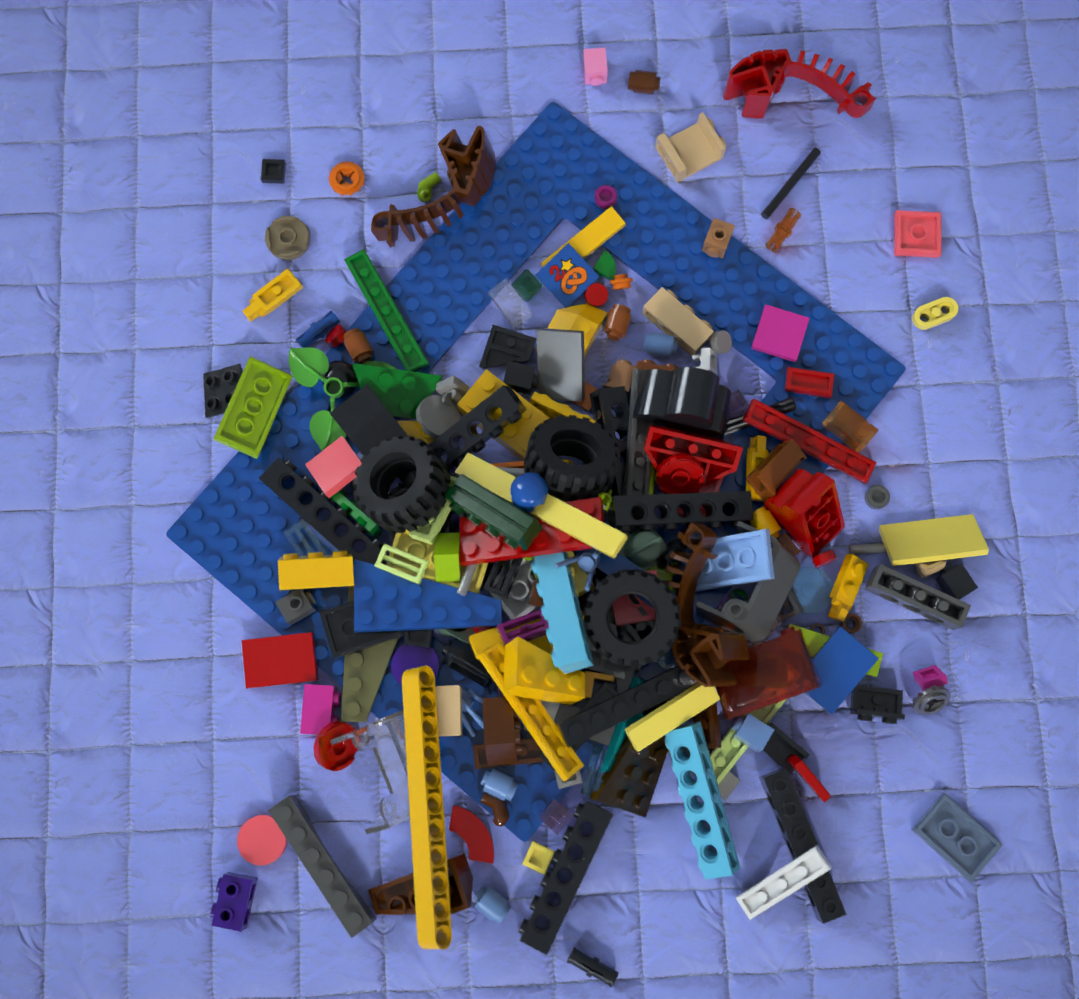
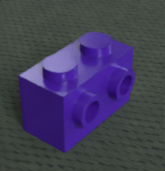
M228 872L219 878L216 886V892L219 893L217 903H213L210 912V918H213L211 926L239 932L247 928L258 881L257 877Z

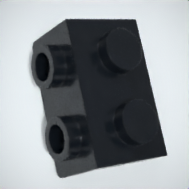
M857 685L851 692L850 714L857 715V720L872 721L873 717L882 718V723L897 724V720H905V714H902L903 690Z

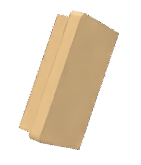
M460 685L435 686L439 737L461 736L462 687Z

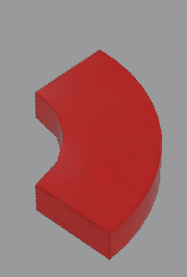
M453 805L449 831L457 833L465 840L469 849V860L494 864V845L484 823L471 811Z

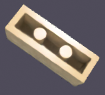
M663 287L643 306L642 314L666 335L674 336L673 341L678 342L677 344L691 357L708 343L714 333L712 326L706 320H700L694 315L695 312L690 306L680 303L672 291H666Z

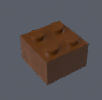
M506 697L483 698L484 746L487 764L518 763L517 754H522L519 716Z

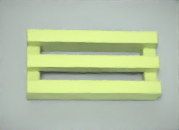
M384 544L374 566L420 585L430 562ZM387 551L421 564V567L419 569L385 554ZM385 560L417 573V576L414 577L384 565L382 561Z

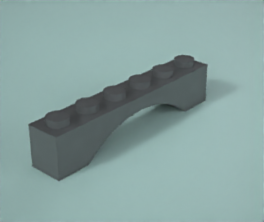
M290 795L269 809V813L351 939L376 920V917L332 859L297 797Z

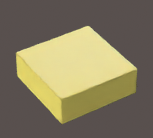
M532 841L522 864L545 875L555 851Z

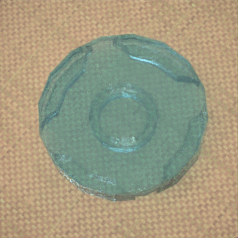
M815 567L801 568L792 586L804 610L802 612L804 614H817L826 610L831 604L832 598L829 595L834 583L831 577L822 569Z

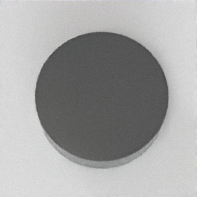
M874 485L866 491L864 498L870 508L879 510L889 503L890 494L884 486Z

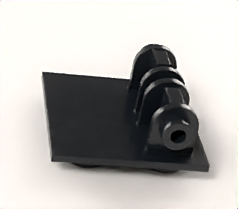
M241 364L203 374L205 418L225 413L243 372Z

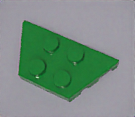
M357 363L352 364L359 388L361 389L368 384L391 415L396 417L416 419L418 405L426 397L432 395L436 389V383L442 380V375Z

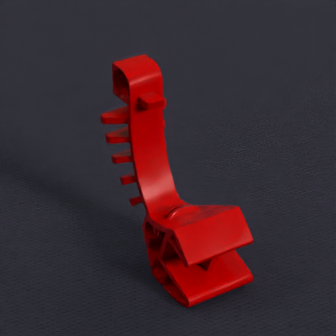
M776 49L775 52L773 50L757 51L749 57L742 59L730 70L723 94L724 100H731L744 95L746 101L741 116L746 118H763L774 95L780 92L788 76L805 80L826 92L839 104L836 110L838 115L845 110L851 117L860 118L871 110L876 98L869 92L872 86L869 82L861 85L851 94L848 93L856 75L853 71L849 73L842 85L838 83L845 69L843 64L839 65L831 78L827 74L833 59L828 58L823 70L820 71L815 68L820 55L814 54L811 64L807 65L802 63L805 51L800 50L797 61L793 62L787 49Z

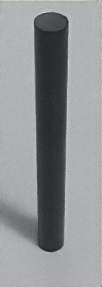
M813 148L761 213L764 219H769L821 154L818 148Z

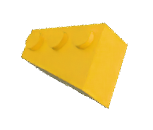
M333 551V555H323V552L308 553V556H298V553L283 554V557L278 559L279 590L354 586L352 554L347 555V551Z
M516 637L505 645L503 694L565 705H572L585 698L584 672L576 670L565 674L558 667H555L551 654L520 637Z

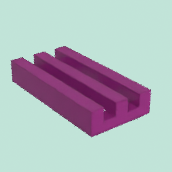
M542 610L497 625V631L500 633L504 646L516 637H520L528 642L547 635L546 629H549L548 620L544 619ZM541 618V621L535 622V623L530 624V625L527 624V623H529V622H532V621H535V620H538V619ZM521 626L519 629H516V630H513V631H510V632H507V633L505 632V631H507V630H510V629H513V628H515V627Z

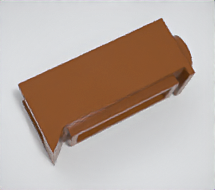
M793 439L779 443L749 474L746 480L761 499L775 496L778 486L801 463L800 460L807 457Z

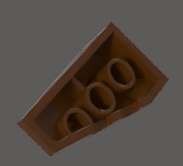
M465 853L447 860L451 914L470 908L472 904L473 876ZM413 873L368 890L375 914H416Z

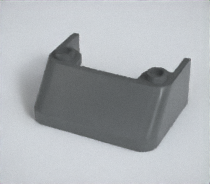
M739 521L736 534L757 531L758 529ZM770 535L775 579L759 581L748 603L740 599H731L725 603L721 612L698 601L696 616L732 633L745 635V639L750 642L761 643L765 641L799 573V560L782 543Z

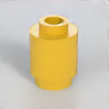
M763 506L753 512L754 520L749 522L751 527L758 530L768 529L770 535L775 538L780 536L778 532L781 530V527L770 510L767 511Z

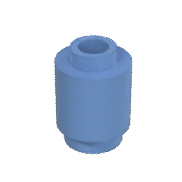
M656 332L652 334L647 333L643 351L648 352L649 355L669 359L670 355L675 356L678 342L673 341L674 336Z
M494 768L492 772L486 771L481 781V785L485 786L484 792L503 801L505 799L508 801L512 800L519 784L514 781L513 777Z
M490 886L486 889L481 887L473 897L476 901L474 907L492 922L495 920L497 923H500L511 909V906L507 904L508 901Z

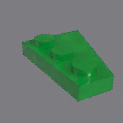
M343 489L330 497L351 518L363 526L372 537L378 539L381 536L382 531L379 525L362 512L355 500L350 502L345 497L347 493Z

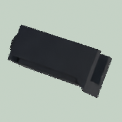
M457 638L454 639L453 643L448 641L441 653L445 656L441 664L446 663L448 667L483 687L486 686L489 694H491L496 683L480 659H476L471 644Z

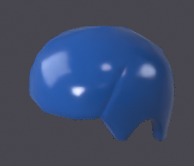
M534 472L521 474L514 479L510 488L513 505L524 512H533L536 506L543 505L548 494L546 480L540 474Z

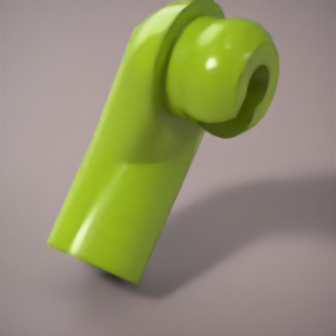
M436 172L418 184L417 196L423 203L431 200L432 187L441 182Z

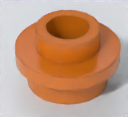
M628 274L615 275L614 280L610 281V285H613V290L631 288L633 278H628Z

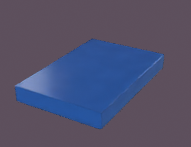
M840 626L795 678L793 683L832 715L879 658Z

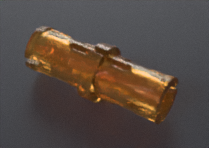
M789 208L781 223H777L775 226V232L765 244L769 250L773 243H775L771 252L777 253L784 240L792 234V228L801 218L799 211L791 218L796 209Z

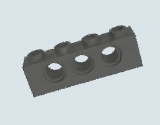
M882 564L873 568L864 589L952 630L963 627L971 605Z

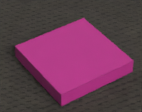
M765 304L751 349L796 362L809 318Z

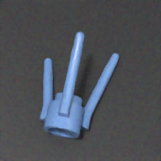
M588 549L581 555L576 554L574 557L555 563L554 567L559 568L573 562H578L579 567L583 571L588 572L585 590L589 591L593 576L596 573L595 569L600 563L599 555L601 552Z
M461 686L462 722L470 735L475 737L476 734L463 712L468 711L484 729L483 720L471 707L475 703L473 698L483 704V698L476 694L472 688L467 691L464 686Z

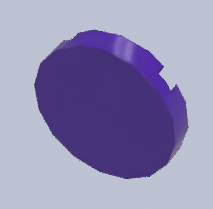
M404 644L393 655L391 662L392 675L397 683L402 686V675L405 670L429 666L433 670L436 679L440 669L438 656L433 648Z

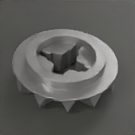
M933 685L931 688H925V691L917 694L918 697L912 700V707L917 714L936 713L947 705L951 698V693L944 685L938 687Z

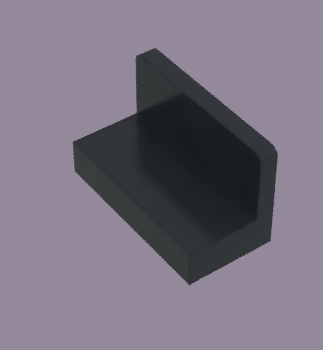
M768 722L767 725L773 728L774 731L762 751L782 768H786L788 773L791 774L795 769L786 759L790 755L795 754L803 760L807 759L810 754L776 725Z

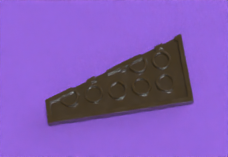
M674 697L643 711L642 714L646 716ZM666 735L639 752L634 749L627 736L615 756L616 762L610 772L606 771L601 778L604 782L598 791L592 792L589 798L646 818L668 752L665 745Z

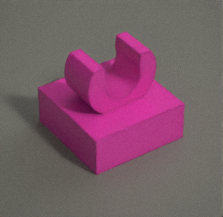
M936 665L913 672L914 680L921 687L922 692L925 691V688L929 689L933 685L938 687L948 684L946 675Z

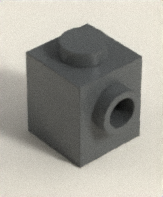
M297 589L276 601L284 619L290 625L317 611L314 606L317 601L310 590L306 592L304 589Z

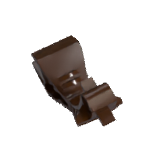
M482 126L475 128L468 146L462 144L455 129H452L438 143L448 167L447 176L453 187L452 190L440 199L424 206L397 210L395 205L390 204L389 211L375 214L371 222V231L378 241H386L389 247L395 246V241L398 240L399 226L410 242L415 241L411 224L414 225L422 239L428 238L423 222L428 221L434 233L437 234L440 231L435 218L441 216L447 227H449L452 223L446 213L454 209L458 217L462 218L464 215L459 204L464 203L475 206L479 202L480 196H484L489 190L488 187H491L496 168L495 152Z
M691 522L686 532L678 531L677 537L682 540V543L694 550L693 554L672 552L670 555L674 559L686 562L687 566L667 565L666 568L668 572L683 575L681 581L664 580L668 584L667 586L679 588L676 601L680 605L681 626L677 633L678 637L673 642L671 648L674 657H676V662L681 669L685 670V673L702 686H735L737 679L728 667L727 662L730 660L749 659L745 635L715 630L710 625L696 624L694 622L693 604L700 574L707 559H715L718 555L712 551L717 541L715 532L705 524Z

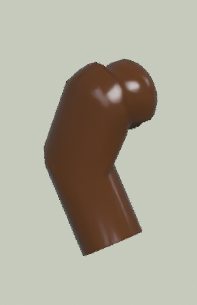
M485 792L480 802L492 808L494 814L493 823L499 827L504 826L509 820L506 802Z

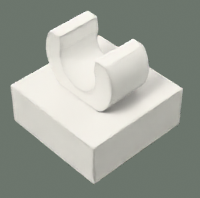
M710 347L702 348L701 355L695 354L692 356L694 361H701L700 366L694 368L705 369L717 375V354Z

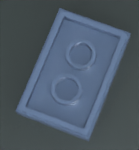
M942 793L911 829L971 883L1003 845L946 793Z

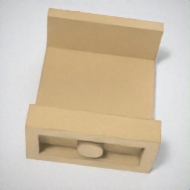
M702 112L699 114L698 122L669 138L665 133L657 136L655 148L678 183L723 159L726 143L715 132L712 120L710 118L707 119Z

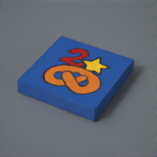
M569 243L535 274L565 308L569 307L599 278V275Z

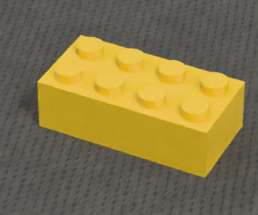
M486 369L457 403L459 412L465 416L501 386L508 385ZM515 392L527 410L522 413L523 417L514 424L509 423L504 427V432L494 440L518 459L524 461L531 433L549 417ZM500 408L495 411L496 420H499L502 416ZM480 422L477 426L483 430V424Z

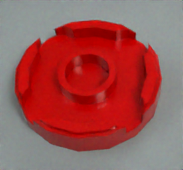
M684 454L672 455L664 459L656 472L657 484L664 494L697 493L702 488L705 480L703 466L694 457Z
M341 721L329 723L322 728L313 746L314 757L317 763L331 771H340L348 767L356 758L354 755L360 747L359 735L356 729L348 723Z

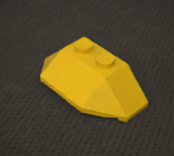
M588 303L557 309L547 329L584 331L585 359L608 313Z

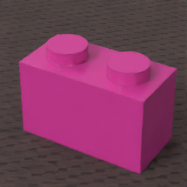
M304 684L300 734L318 735L327 724L339 721V717L335 716L336 706H339L341 701V692L337 691L338 687Z

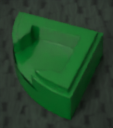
M604 250L593 270L610 281L614 280L616 265L613 257Z

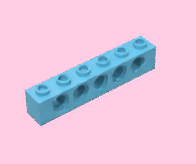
M701 722L680 725L666 734L665 745L670 750L672 757L671 766L678 779V793L683 798L685 805V818L691 827V840L698 853L699 869L703 872L705 880L733 876L740 869V864ZM684 746L689 749L690 756L685 754ZM690 771L696 774L697 781L691 777ZM697 796L703 799L704 805L698 802ZM703 820L710 824L711 829L705 827ZM710 845L716 848L717 854L711 850Z

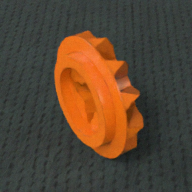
M341 162L332 168L329 174V183L334 192L339 193L341 196L350 195L352 197L353 193L360 192V188L364 185V173L361 167L353 162ZM342 175L347 178L351 176L352 184L348 182L343 184Z

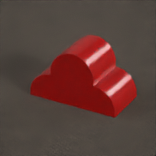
M797 469L776 490L775 496L769 497L764 502L766 510H770L777 523L789 533L796 545L811 558L817 556L845 528L835 480L821 472H816L812 475L804 469Z

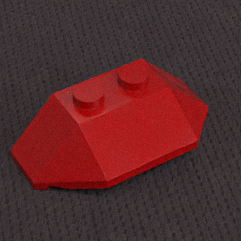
M649 426L643 449L656 471L663 460L672 455L684 454L694 457L703 466L705 478L703 486H707L729 473L737 471L743 447L713 436L668 426Z

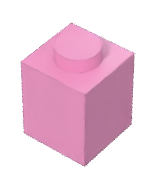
M605 48L583 49L585 85L598 86L602 83H607L608 70Z

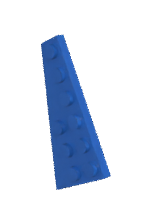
M354 559V631L356 633L497 627V625L502 623L501 600L470 591L467 592L466 596H462L457 593L458 588L424 578L421 579L422 582L418 585L379 569L374 564Z

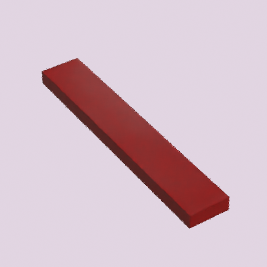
M756 399L751 400L742 421L783 442L793 439L800 446L802 452L863 484L868 482L877 463Z

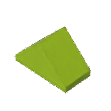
M439 533L435 539L434 564L436 582H461V564L459 563L460 533Z

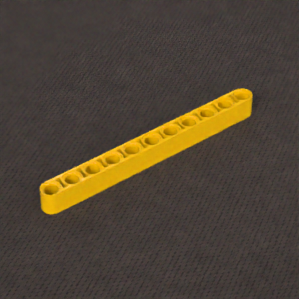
M421 666L404 671L402 675L417 939L422 949L433 950L446 949L450 946L452 926L435 675L429 666Z

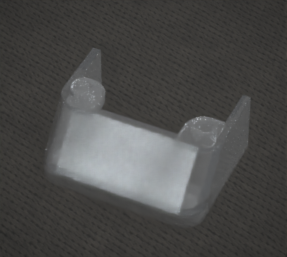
M404 711L395 712L330 740L331 745L351 738L358 750L367 751L373 749L390 794L382 798L379 805L383 820L365 829L366 835L390 829L410 818Z

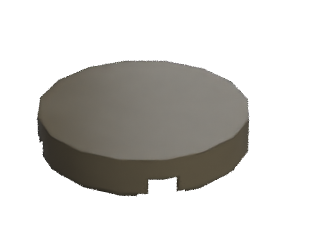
M294 216L276 218L265 232V242L268 250L281 260L300 258L310 246L311 235L307 225Z

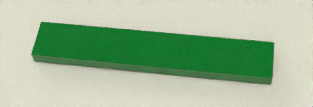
M363 249L345 258L346 265L405 370L417 372L428 366L427 359L366 251Z

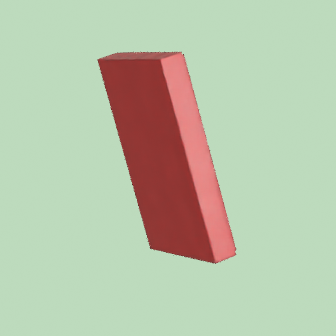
M314 632L241 640L246 689L319 680Z

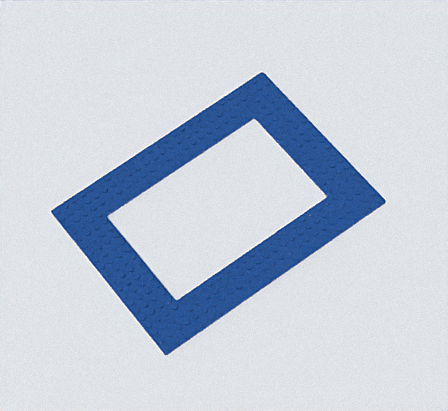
M556 102L549 103L498 160L495 174H493L492 185L488 187L489 190L484 196H480L479 202L475 206L464 203L459 204L464 216L459 218L456 212L453 211L448 216L452 225L447 227L445 222H443L438 228L440 232L437 234L433 233L386 286L429 363L428 366L417 372L429 373L562 220H568L582 230L607 210L601 209L596 205L594 196L598 187L609 185L617 192V201L613 209L623 219L626 226L601 246L658 290L663 287L666 291H672L680 303L690 306L695 312L694 315L700 320H706L712 326L714 332L727 331L732 339V347L776 381L775 385L761 400L762 403L770 405L787 398H793L796 410L785 415L845 446L906 370L902 363L735 237L731 236L723 258L708 256L706 252L702 251L712 220ZM765 304L809 318L796 362L751 349ZM368 306L347 329V332L351 329L359 328L361 332L365 333L374 350L370 361L384 362L396 369L405 370L371 307ZM344 340L337 347H331L326 353L329 363L335 360L345 361L351 365L354 363L344 345ZM793 367L833 373L834 383L831 398L784 391L787 368ZM319 379L314 387H305L301 384L296 386L281 403L258 458H253L238 451L166 532V536L282 636L314 632L317 666L343 687L345 656L333 659L319 612L348 603L349 586L304 589L306 592L310 590L315 597L317 603L314 606L317 611L293 625L286 622L276 601L297 589L279 590V557H283V554L298 553V556H308V553L323 552V555H333V552L300 525L302 517L259 479L279 457L283 462L288 459L295 465L297 469L294 472L300 477L306 475L314 483L312 486L314 490L318 493L322 490L305 465L322 452L310 433V420L318 411L326 410L331 412L330 397L325 393L322 381ZM359 386L355 387L354 392L345 398H335V408L360 390ZM754 426L736 431L728 442L743 447L737 471L724 476L719 492L746 491L747 450L750 446L751 437L757 435L766 436V450L769 453L783 441ZM346 436V441L352 447L354 452L358 454L360 451L350 440V438ZM804 453L807 458L800 460L801 463L778 488L799 468L814 475L816 472L824 473L829 465ZM286 479L283 484L284 488H293L295 479ZM304 494L301 498V504H310L313 500V495ZM752 501L753 512L764 506V502ZM723 505L722 510L728 516V509ZM723 524L722 528L712 529L717 538L736 535V528H731V524ZM678 526L676 530L665 531L663 527H657L655 532L662 537L666 550L667 544L677 538L678 531L682 532L687 529L686 526ZM677 559L674 561L677 562L678 566H682V561ZM677 574V576L672 577V580L681 581L683 575ZM732 586L695 592L693 604L694 622L702 624L705 621L696 616L698 601L715 608ZM676 588V596H678L679 588ZM616 627L617 633L621 634L620 627ZM404 636L399 638L393 655L398 648L405 644ZM432 636L431 648L436 652L440 663L435 686L460 685L464 686L467 691L472 688L482 698L499 697L495 688L489 694L486 686L483 687L448 667L446 663L442 665L441 663L445 656L441 653L445 646ZM672 648L658 660L642 665L639 673L634 672L633 677L647 681L663 673L675 658ZM391 658L371 712L405 740L402 686L397 683L392 675ZM586 668L580 669V671H582V672L588 671V672L599 673V672H596V671H593V670H589V669H586ZM594 680L592 696L605 682ZM615 680L612 683H608L616 690ZM473 698L475 703L471 707L483 720V704ZM583 698L572 704V706L581 709L590 699ZM468 711L463 712L476 736L472 737L462 722L461 736L439 737L441 772L493 817L492 808L480 802L485 793L483 791L485 786L481 785V781L486 771L492 772L493 768L513 777L514 781L519 784L512 800H504L509 811V820L504 826L521 841L527 842L572 786L559 789L555 772L546 762L475 770L473 744L484 743V729ZM520 719V739L533 738L530 732L524 729L525 725ZM587 739L575 752L584 764V767L580 769V774L584 772L605 745Z

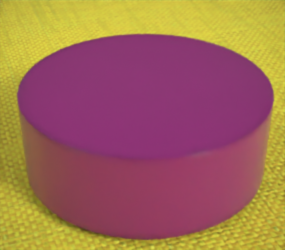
M602 185L595 191L594 201L599 208L608 209L616 204L617 192L612 186Z

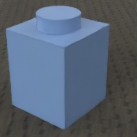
M748 713L744 718L739 716L732 728L735 730L732 737L754 751L761 752L774 729Z

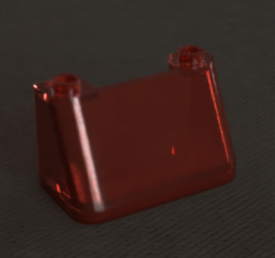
M793 626L780 631V637L748 648V660H730L727 662L728 667L737 679V683L735 686L716 687L726 720L823 686L802 629L795 631Z

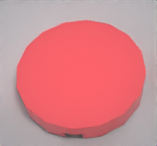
M257 815L248 819L241 826L237 836V846L241 856L247 862L254 865H268L276 861L284 853L287 839L271 815Z

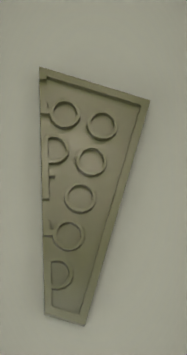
M349 586L348 603L354 601V586ZM399 638L345 656L341 722H367Z

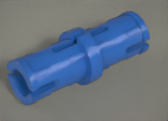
M329 311L322 319L316 323L313 322L306 332L296 338V341L302 348H307L319 338H324L325 333L337 325L340 320L332 311Z

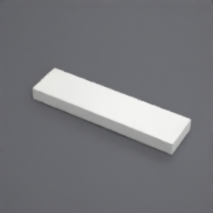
M818 845L738 895L736 900L749 920L826 873L832 866Z

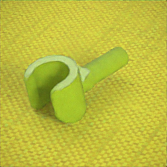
M611 489L609 492H603L598 495L606 506L605 511H608L612 502Z

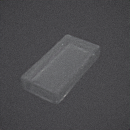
M504 279L487 292L514 330L533 316L507 279Z

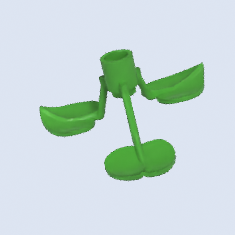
M311 347L290 348L289 366L293 377L299 384L305 387H314L319 379L324 382V391L331 401V412L335 409V398L343 395L345 387L359 386L358 382L342 383L335 377L324 378L322 375L326 374L329 370V360L321 350ZM368 361L363 363L364 365L396 369L393 366L380 361ZM321 410L312 416L309 425L310 433L321 451L341 436L346 438V433L330 415L329 411Z

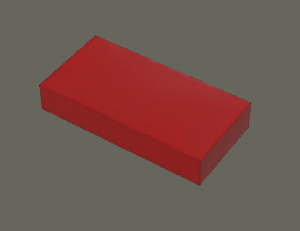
M788 367L784 391L831 398L834 374Z
M792 754L786 759L824 803L831 797V794L798 756Z

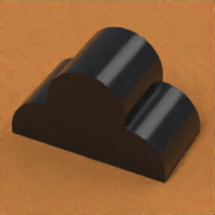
M681 367L673 371L661 369L645 370L640 373L632 418L713 436L723 440L732 392L729 388L719 384L720 378L718 375L705 369Z

